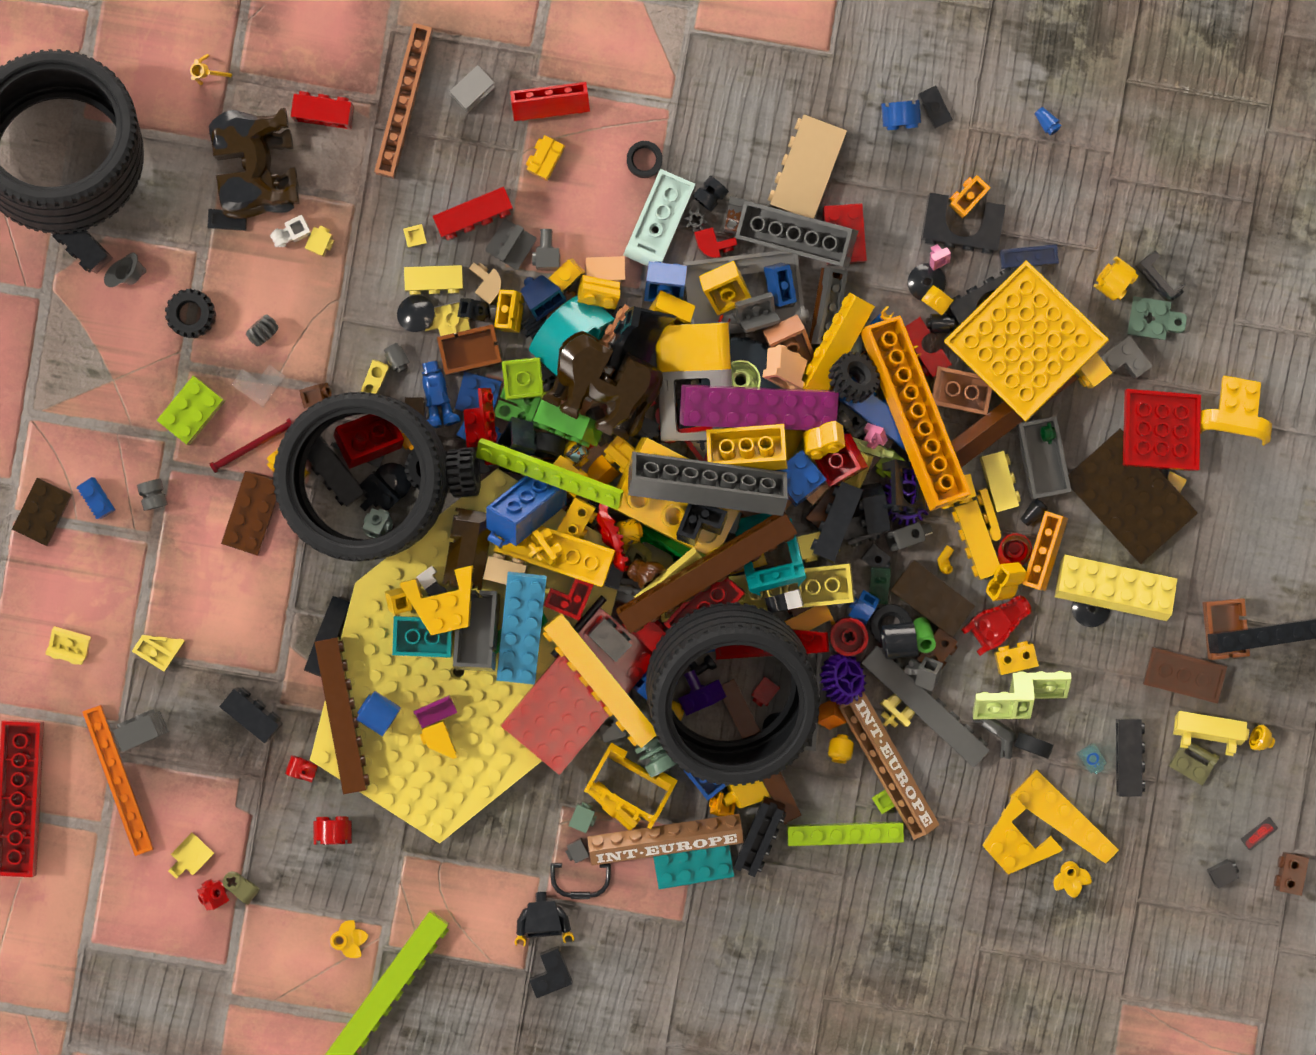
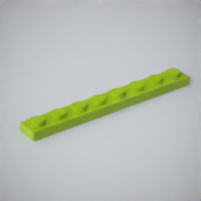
M483 438L478 442L476 457L617 510L621 506L624 490Z

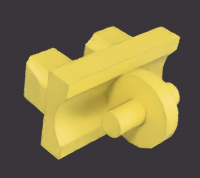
M895 694L891 695L887 700L883 699L880 702L891 714L889 716L885 711L881 714L885 719L883 725L886 727L890 723L895 728L898 725L894 720L896 718L904 727H908L915 712L906 706L900 713L896 707L902 700Z

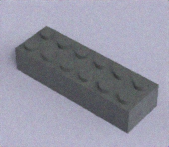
M745 201L735 238L849 268L858 230Z

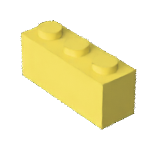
M462 265L404 267L405 291L409 292V295H421V291H429V294H440V291L448 290V294H457L459 290H464Z
M1001 451L980 457L994 512L1018 507V502H1021L1019 492L1015 491L1013 486L1016 481L1013 472L1010 473L1008 465H1011L1008 454Z

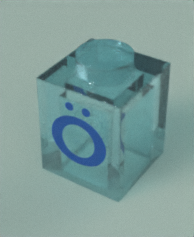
M1091 743L1076 753L1088 773L1092 774L1094 772V774H1097L1105 769L1104 765L1107 762L1095 744Z

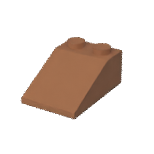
M798 315L762 330L769 348L784 345L788 350L799 353L801 357L808 360L807 365L811 363L814 351L806 329Z
M940 366L937 367L932 392L936 406L983 416L987 415L992 389L977 374Z

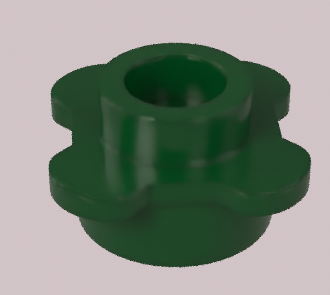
M1047 422V426L1041 427V438L1043 442L1047 441L1048 444H1052V440L1056 438V430L1052 427L1051 422Z

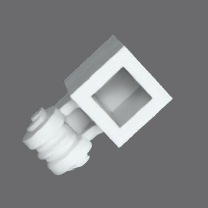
M300 215L285 222V229H275L270 237L273 239L275 247L283 248L289 241L297 242L309 236L311 231L305 218Z

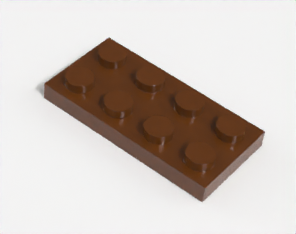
M245 471L221 544L256 556L259 555L277 501L274 492L275 485H273L272 479Z
M1152 647L1143 684L1218 704L1227 666Z

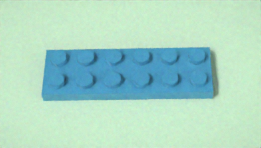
M508 572L496 681L535 685L547 579L545 575Z

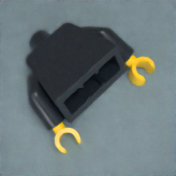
M536 892V902L528 903L527 908L522 910L517 919L516 934L518 936L515 939V945L517 946L518 939L524 941V947L527 938L562 935L564 943H566L565 937L568 935L571 936L573 942L574 936L570 932L571 926L568 915L561 906L555 904V901H547V892Z

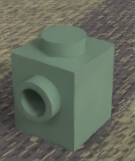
M582 802V804L577 803L568 826L586 833L589 826L593 827L597 818L594 815L595 810L592 809L593 806Z

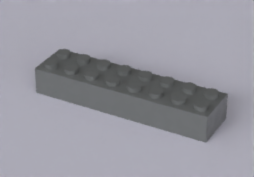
M632 451L628 471V495L783 516L788 500L787 472Z

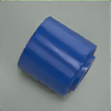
M374 691L372 695H368L360 707L356 720L383 737L401 710V707L377 691Z

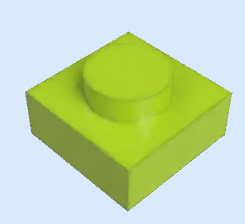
M885 789L871 797L881 814L895 807Z

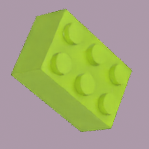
M192 376L157 421L186 445H190L224 404L225 400L196 376Z

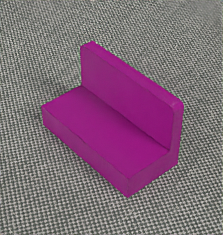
M450 695L413 711L422 728L458 713Z

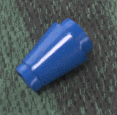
M1044 107L1035 112L1034 115L1044 132L1050 136L1062 127L1060 120Z

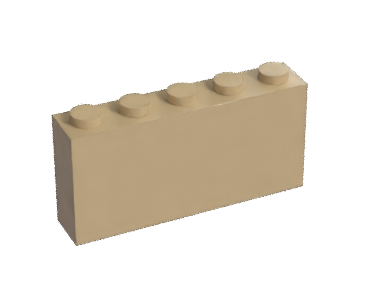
M803 115L802 119L798 118L794 128L798 130L795 137L791 136L788 144L791 150L789 155H784L781 165H784L782 173L778 172L775 183H777L776 190H771L768 201H771L770 207L814 219L847 130Z

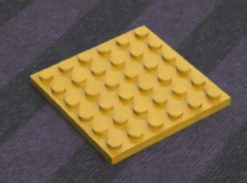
M1026 260L944 340V343L1027 422L1109 339Z

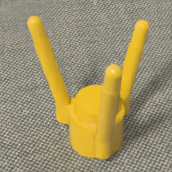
M209 54L195 59L194 64L190 68L191 79L200 85H203V82L199 78H205L208 75L232 77L231 73L211 71L206 64L201 63L209 57Z

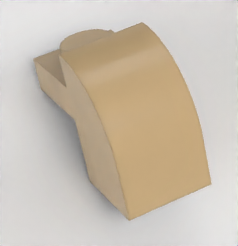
M480 262L478 265L473 263L469 268L470 271L483 280L475 294L489 305H492L499 295V290L502 288L501 278L494 268L488 274L487 271L489 269Z

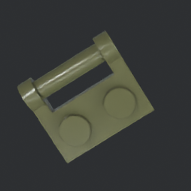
M1191 742L1188 749L1207 759L1208 763L1204 765L1185 754L1184 752L1187 748L1179 747L1169 767L1203 786L1220 756L1215 753L1212 754Z

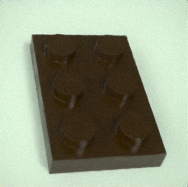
M36 478L12 530L48 546L73 494L40 478Z

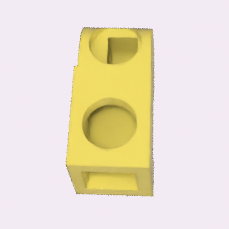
M375 359L372 360L361 392L378 394L390 366Z

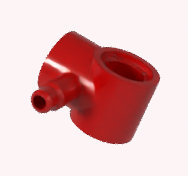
M291 755L285 774L312 783L318 765Z

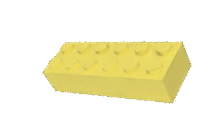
M1064 555L1060 561L1055 597L1167 621L1173 611L1177 578Z

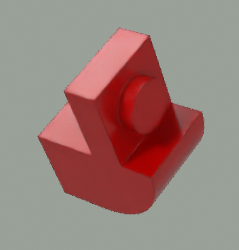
M713 227L694 232L697 247L707 258H721L719 251L723 250V253L734 251V247H737L736 238L717 242Z

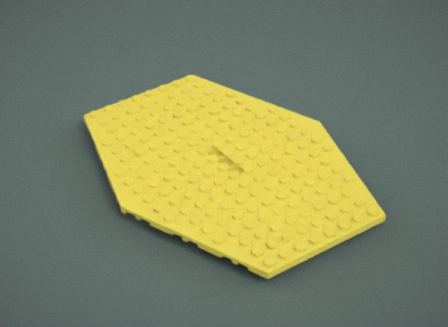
M498 468L481 481V489L477 496L461 497L438 516L433 527L421 540L396 555L386 557L355 583L340 640H343L345 652H342L343 660L346 659L348 663V671H345L347 679L350 678L352 690H349L350 698L354 697L355 701L354 717H358L359 714L357 713L368 695H372L374 691H377L401 707V710L383 737L360 722L359 728H356L357 735L361 736L363 747H360L361 755H365L366 759L364 772L369 775L370 785H367L368 789L360 791V793L438 843L444 841L542 762L541 759L500 726L533 687V684L496 681L499 653L496 654L495 672L464 670V675L457 677L454 674L453 667L455 630H453L451 658L392 655L394 616L419 617L413 606L411 611L396 615L388 610L385 591L400 588V582L416 579L418 575L431 566L437 571L433 576L440 586L445 587L448 592L459 589V587L450 586V581H448V585L443 584L449 543L454 542V539L450 538L454 515L458 516L459 513L455 511V508L486 512L488 505L518 482ZM561 509L541 526L557 531L566 512ZM588 526L585 527L588 531L583 540L610 548L602 542V535ZM492 542L489 544L487 561L488 557L493 556L494 553L504 555L494 551L495 544ZM504 555L506 556L505 560L512 561L513 557ZM524 561V565H527V574L547 576L544 602L550 588L569 595L575 578ZM484 579L482 590L497 591L500 594L498 630H500L503 623L506 585ZM419 582L422 596L424 598L429 594L426 592V590ZM594 585L580 619L601 595L607 600L601 608L611 616L617 589L607 586L602 588ZM475 586L472 590H476L479 593L480 590H477L478 586ZM543 607V612L548 621L559 614L557 611ZM562 614L572 627L578 622V620ZM543 628L540 634L535 683L556 659L551 652L557 645L553 641L548 642L542 634L544 632ZM448 695L451 696L458 713L438 722L445 721L458 755L455 759L428 748L427 744L423 745L420 737L421 729L423 728L413 712ZM325 701L310 761L340 779Z

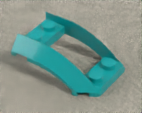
M761 513L741 518L739 528L735 532L736 537L772 515ZM796 535L787 542L792 563L757 572L754 571L751 561L744 565L751 593L761 596V591L798 583L799 587L806 579Z

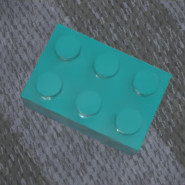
M394 616L392 655L452 657L453 630L431 635L420 617Z

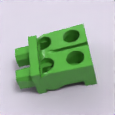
M503 387L500 398L506 400L505 389ZM541 396L506 400L517 404V406L499 400L494 411L495 417L508 422L511 417L531 421L535 429H540L538 427L539 423L533 421L536 409H538L542 400Z

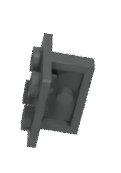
M504 219L485 251L513 269L518 270L537 238L518 224L515 225L509 220Z
M771 292L735 302V310H732L733 317L745 333L754 332L758 329L780 323V318L775 312L774 296Z

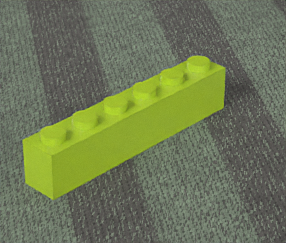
M902 821L787 825L788 846L904 842Z

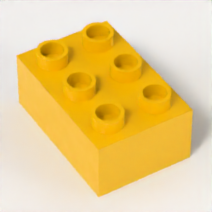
M641 437L634 451L688 459L645 437ZM629 460L616 488L624 490L621 506L618 510L611 509L640 522L690 549L694 547L704 556L723 545L740 510L719 508L727 511V520L721 535L702 529L695 546L677 540L676 533L688 503L628 495Z

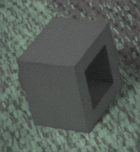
M581 838L567 845L568 850L565 852L569 860H574L575 864L589 857V853Z

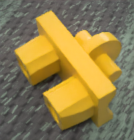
M548 528L541 531L536 529L532 532L531 539L534 543L529 545L532 550L529 553V557L531 559L537 557L539 561L545 558L551 566L563 553V549L558 543L549 547L547 541L551 540L553 535Z

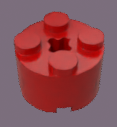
M850 617L841 618L830 628L829 643L841 655L855 656L861 653L868 644L867 629L857 619ZM852 632L851 636L853 637V640H848L846 642L844 634Z
M347 816L335 817L336 820H330V817H316V821H313V845H318V841L323 845L345 844V840H347V844H352V820H349Z

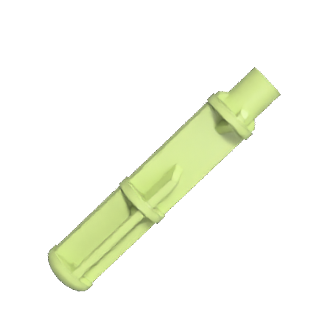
M852 437L860 451L880 458L892 459L894 452L887 450L886 447L878 445L875 449L867 447L869 442Z

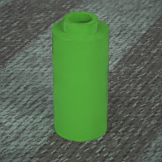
M923 617L915 619L913 623L918 650L922 653H929L936 647L930 621Z

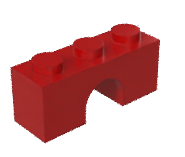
M921 317L905 326L912 346H918L914 349L916 355L921 353V356L917 358L922 364L921 368L926 377L928 375L930 378L934 377L938 366L947 368L952 365L942 349L935 353H927L922 348V339L931 332Z

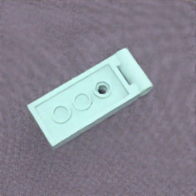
M660 169L623 256L648 266L649 261L663 262L694 190L695 183ZM657 227L659 231L658 233H653L651 229Z

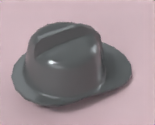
M130 253L110 266L104 276V283L107 287H115L121 283L135 284L146 273V268L138 261L135 253Z

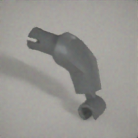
M973 719L976 723L982 722V727L1001 740L1000 758L1011 759L1016 734L1008 726L996 719Z

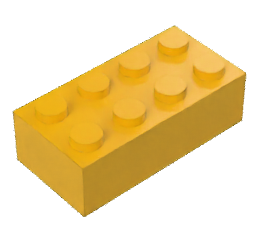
M784 424L706 430L708 462L765 470L788 469Z

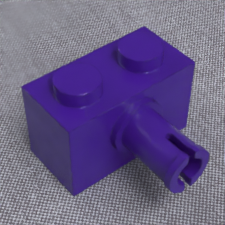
M694 669L684 674L690 686V692L678 699L687 716L713 705L727 696L719 679L707 685H701Z

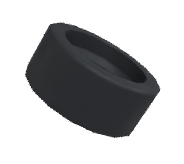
M639 141L629 148L627 166L633 175L639 178H649L659 172L662 166L663 155L655 143ZM642 148L650 149L656 157L655 165L647 171L638 169L633 162L634 154Z
M1019 732L1014 746L1049 759L1054 745Z

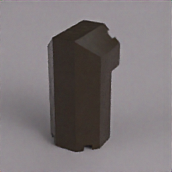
M456 507L455 511L459 513L458 516L454 515L450 538H453L454 542L449 543L443 584L448 585V581H450V586L459 587L454 570L473 565L472 589L478 586L477 590H482L490 544L488 536L491 534V531L486 528V512Z

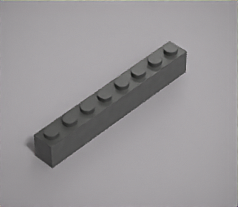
M875 646L860 662L972 767H975L990 751L986 748L989 745L981 737L977 739L973 735L975 732L967 724L963 726L959 722L961 719L953 711L949 713L945 709L946 704L939 698L935 700L931 696L932 691L915 685L916 676L904 673L905 671L902 669L904 665L897 659L894 661L886 659L885 654L882 652V647Z

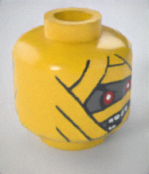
M634 519L619 521L616 524L619 527L617 534L623 535L621 542H624V546L638 543L640 537L643 536L640 522H636Z

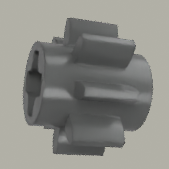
M699 209L695 213L689 210L690 217H684V220L689 222L686 228L692 227L693 233L697 228L703 230L702 224L708 223L703 220L706 213L701 215ZM693 216L695 218H700L699 225H697L696 223H691L693 220Z

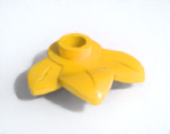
M1073 861L1065 862L1061 866L1060 873L1055 876L1053 881L1056 891L1065 889L1067 894L1073 898L1080 894L1082 885H1090L1092 883L1089 872L1086 869L1079 868ZM1069 869H1073L1072 873H1067Z
M348 920L340 925L339 931L332 934L330 943L334 949L341 950L346 957L359 958L362 956L359 946L367 940L369 935L361 929H355L354 920ZM338 937L343 938L344 942L342 944L337 943L336 939Z

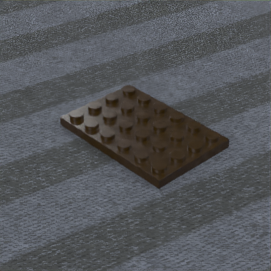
M1119 428L1072 470L1068 477L1071 489L1130 554L1142 564L1195 517L1198 512L1158 468L1123 466L1124 431Z

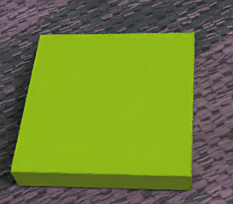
M540 357L502 361L506 400L542 395L544 389Z

